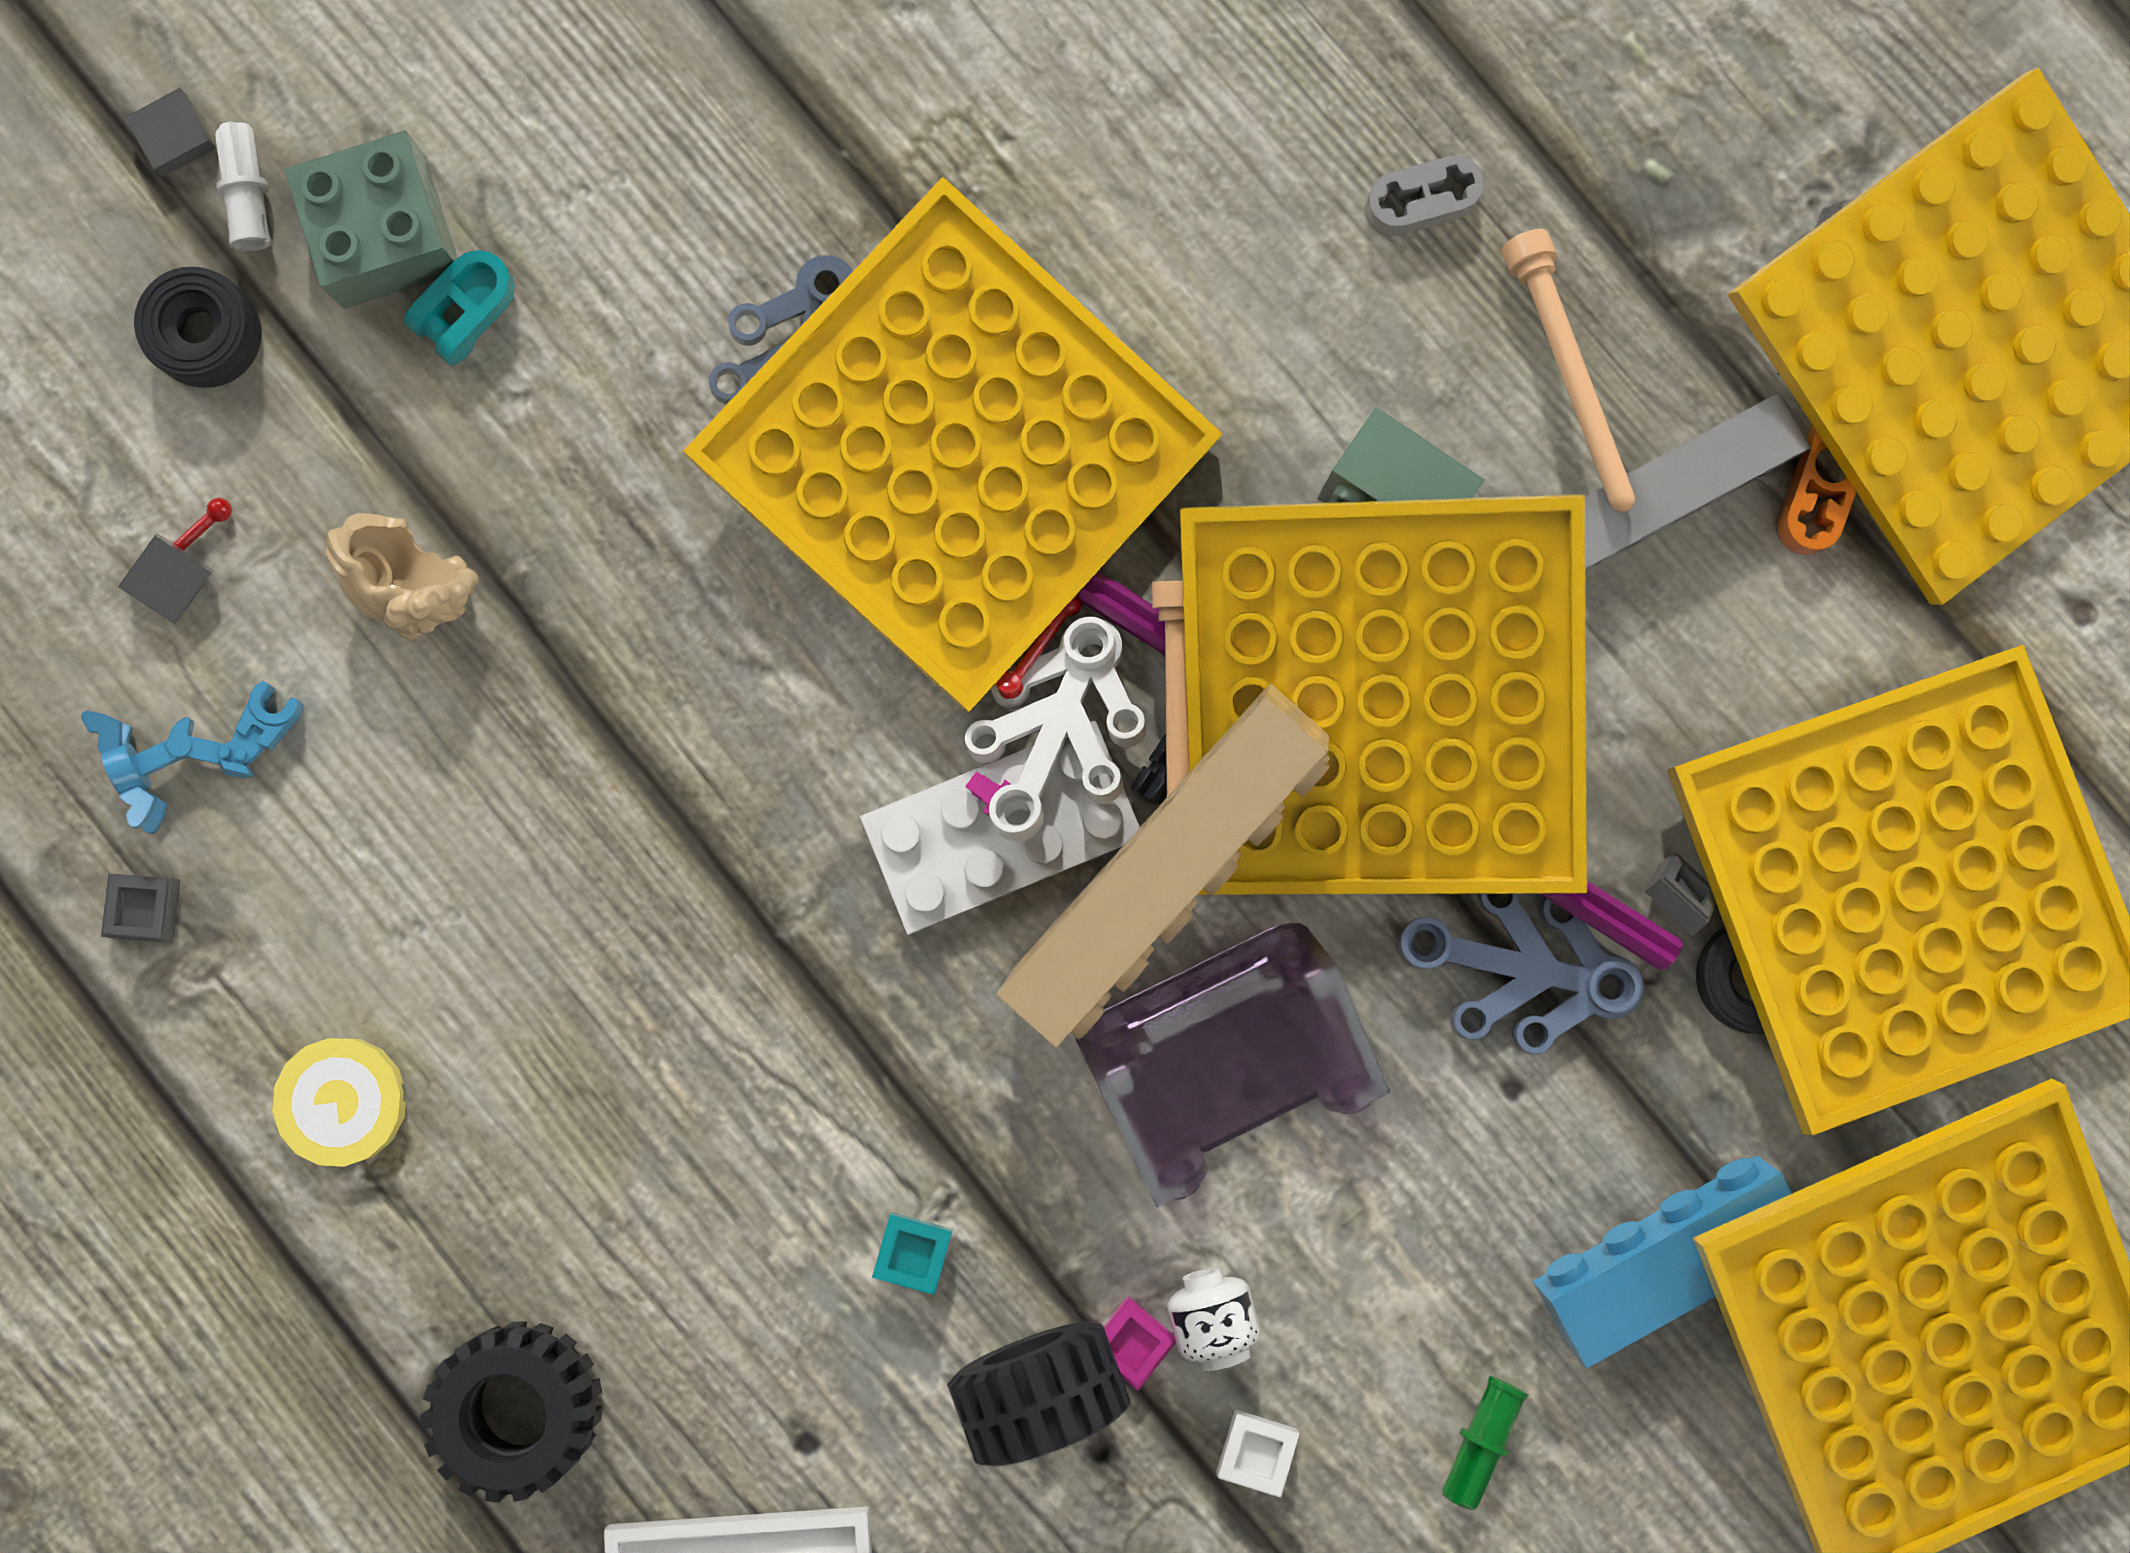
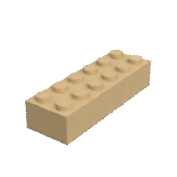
M1270 683L1022 957L996 995L1055 1048L1058 1047L1069 1033L1080 1040L1104 1013L1103 1007L1112 996L1108 991L1113 985L1121 992H1124L1149 964L1147 958L1154 951L1151 944L1157 937L1168 944L1193 916L1191 910L1197 904L1194 897L1203 888L1212 896L1238 867L1236 861L1241 856L1237 850L1248 839L1255 846H1258L1274 830L1283 818L1280 813L1285 806L1281 802L1290 792L1294 790L1303 797L1329 768L1326 764L1330 759L1326 755L1328 752L1329 735Z

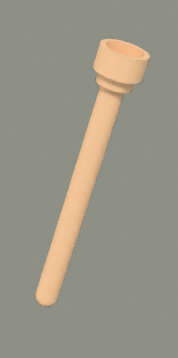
M1534 229L1526 231L1506 242L1501 249V253L1509 274L1512 277H1517L1520 284L1528 285L1609 504L1615 511L1626 512L1633 507L1635 495L1551 276L1556 269L1554 262L1557 259V252L1547 230Z
M1183 581L1152 582V609H1159V621L1165 622L1167 797L1190 773Z

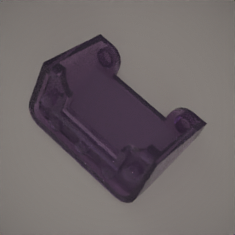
M1301 923L1281 924L1268 929L1105 1009L1093 1027L1080 1040L1076 1038V1042L1156 1207L1172 1200L1187 1198L1198 1190L1208 1172L1207 1162L1203 1156L1204 1153L1315 1098H1318L1322 1106L1328 1111L1355 1114L1368 1108L1374 1100L1391 1092L1336 963L1308 927Z

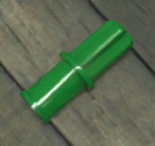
M1489 1375L1488 1384L1469 1428L1461 1427L1459 1434L1465 1438L1442 1488V1495L1447 1500L1468 1510L1478 1508L1500 1455L1508 1457L1510 1450L1505 1448L1506 1442L1522 1405L1529 1395L1525 1391Z

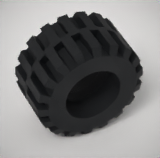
M527 1321L512 1322L502 1328L498 1325L484 1331L455 1349V1353L443 1360L434 1373L438 1375V1378L427 1385L423 1400L431 1403L430 1408L420 1414L421 1429H432L433 1437L425 1442L424 1446L429 1457L440 1453L444 1459L445 1464L437 1469V1471L446 1481L454 1474L463 1479L458 1489L459 1491L471 1497L479 1489L485 1490V1501L500 1503L507 1495H512L513 1502L525 1500L537 1490H540L542 1493L552 1487L581 1459L582 1454L590 1448L596 1436L593 1433V1429L601 1421L603 1406L596 1405V1397L602 1393L600 1378L590 1379L587 1370L594 1363L589 1355L586 1353L579 1358L572 1350L577 1341L568 1334L558 1339L552 1335L554 1327L543 1323L538 1324L534 1328L527 1327ZM499 1374L517 1376L530 1383L537 1390L544 1403L546 1424L542 1437L536 1443L529 1445L508 1443L491 1431L482 1412V1394L487 1381L491 1377Z
M1077 1322L1055 1327L996 1349L964 1366L947 1384L976 1464L984 1466L1017 1464L1075 1444L1112 1424L1130 1406L1131 1402L1104 1326L1100 1323Z

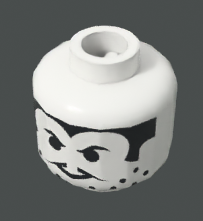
M1220 1267L1202 1269L1184 1276L1185 1288L1176 1292L1170 1298L1167 1305L1180 1355L1188 1361L1199 1362L1200 1369L1203 1371L1228 1368L1249 1359L1251 1356L1249 1348L1257 1343L1261 1329L1248 1284L1236 1277H1223Z

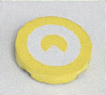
M327 1038L305 1046L285 1064L274 1086L272 1113L279 1135L296 1155L320 1166L345 1167L375 1157L394 1140L405 1118L406 1101H403L404 1091L401 1085L404 1082L399 1068L383 1049L362 1039Z

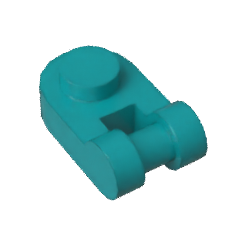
M474 250L466 252L454 260L411 305L404 315L403 323L418 337L427 336L436 344L435 353L448 365H457L469 355L475 346L476 340L506 310L512 301L515 290L513 275L503 261L489 251ZM454 302L464 313L451 325L443 318V315Z

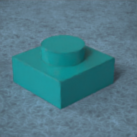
M891 1212L872 1278L935 1295L953 1229Z

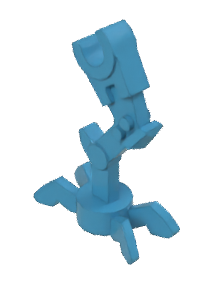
M261 681L250 693L248 703L230 742L219 743L192 737L194 721L184 717L173 726L168 740L140 753H137L129 743L133 727L108 715L92 711H84L81 719L88 732L99 734L97 748L101 753L105 771L119 793L120 799L132 806L126 813L129 825L136 829L142 827L145 832L155 834L165 818L167 803L146 790L151 787L150 774L182 759L191 758L219 765L226 776L238 778L253 777L254 774L248 766L267 748L272 751L293 724L299 720L303 713L304 704L291 697L282 711L275 714L269 713L267 702L275 688Z

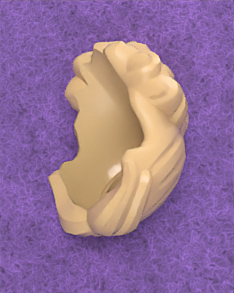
M356 513L347 518L343 523V527L329 530L326 536V560L333 569L343 593L351 604L364 615L375 620L384 621L387 628L398 632V634L409 641L432 632L441 623L453 621L460 615H463L468 595L474 593L475 585L479 580L476 572L467 568V564L461 557L454 556L442 560L436 553L423 551L415 542L412 531L408 529V522L404 518L398 519L377 514Z

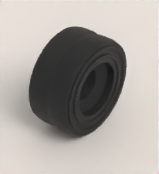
M180 267L160 275L144 290L135 309L134 330L142 352L154 366L185 385L211 388L230 383L241 376L252 365L259 352L262 327L255 305L232 281L211 269ZM198 312L210 313L214 320V329L209 338L200 343L187 342L183 334L186 320Z

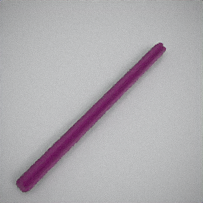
M1098 571L1077 594L1082 603L1165 655V622L1159 621V609H1152L1151 603ZM1587 881V893H1539L1658 970L1668 969L1681 952L1683 943L1679 938Z

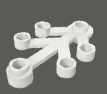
M1084 617L1073 622L1063 633L1059 648L1039 656L1022 679L1023 691L1018 697L1006 699L1000 695L996 684L991 688L993 697L1000 706L1016 708L1028 699L1030 687L1064 675L1056 694L993 721L978 720L971 724L965 733V744L971 757L980 763H991L1003 755L1006 744L1040 730L1017 784L1007 785L999 789L992 797L989 805V813L995 829L1007 840L1024 841L1036 835L1041 829L1044 822V810L1040 798L1067 736L1084 770L1082 782L1087 796L1094 802L1104 804L1114 801L1122 792L1123 781L1120 770L1116 764L1107 760L1082 706L1083 699L1092 681L1109 712L1106 724L1111 740L1121 747H1133L1139 744L1146 735L1147 727L1144 714L1140 708L1131 704L1115 670L1123 654L1120 634L1112 624L1096 617ZM1095 644L1103 648L1100 654L1093 657L1081 655L1082 650L1088 645ZM1012 665L1008 671H1013L1016 666ZM1125 718H1132L1138 722L1136 728L1127 733L1119 732L1115 727L1120 720ZM984 734H991L996 737L994 744L989 748L980 749L974 746L976 740ZM1109 774L1114 777L1113 783L1105 789H1096L1091 785L1092 780L1097 775ZM1016 810H1026L1030 813L1028 821L1019 826L1009 824L1008 818Z

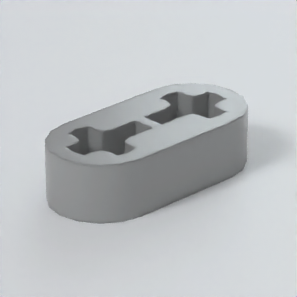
M1460 155L1448 156L1390 172L1380 177L1373 184L1365 205L1366 218L1371 227L1387 236H1400L1460 219L1468 215L1477 205L1484 188L1483 174L1476 163ZM1449 175L1453 176L1456 184L1466 183L1468 186L1461 200H1455L1452 192H1443L1431 196V192L1441 189ZM1387 192H1394L1397 200L1418 197V200L1411 201L1406 205L1402 217H1396L1395 212L1391 208L1382 210L1380 207L1384 203Z

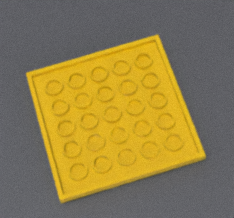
M2039 67L2019 76L1727 294L1930 605H1943L2130 463V213Z
M942 177L683 450V453L690 462L968 714L1223 434L949 181Z
M1584 494L1182 508L1180 510L1190 772L1270 683L1329 735L1328 752L1326 753L1330 758L1326 763L1329 766L1328 770L1303 797L1294 790L1290 792L1281 802L1285 806L1280 813L1283 816L1282 820L1258 846H1255L1248 839L1237 850L1241 854L1236 861L1238 867L1213 895L1587 893ZM1202 888L1197 895L1210 894Z
M2024 644L1666 769L1803 1135L1813 1136L2130 1018V916Z
M2051 1078L1693 1238L1815 1553H1937L2130 1465V1262L2065 1084Z

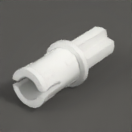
M242 122L222 123L215 133L222 180L216 183V190L220 196L224 197L230 247H234L235 250L256 251L271 246L272 240L267 224L264 194L268 192L269 187L268 182L260 177L253 129L249 124Z

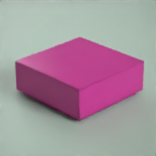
M1130 1296L1124 1299L1103 1325L1122 1378L1137 1391L1176 1344L1174 1333Z

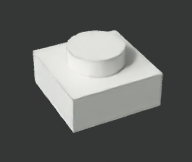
M1235 1409L1216 1471L1217 1477L1281 1498L1300 1433L1296 1428Z

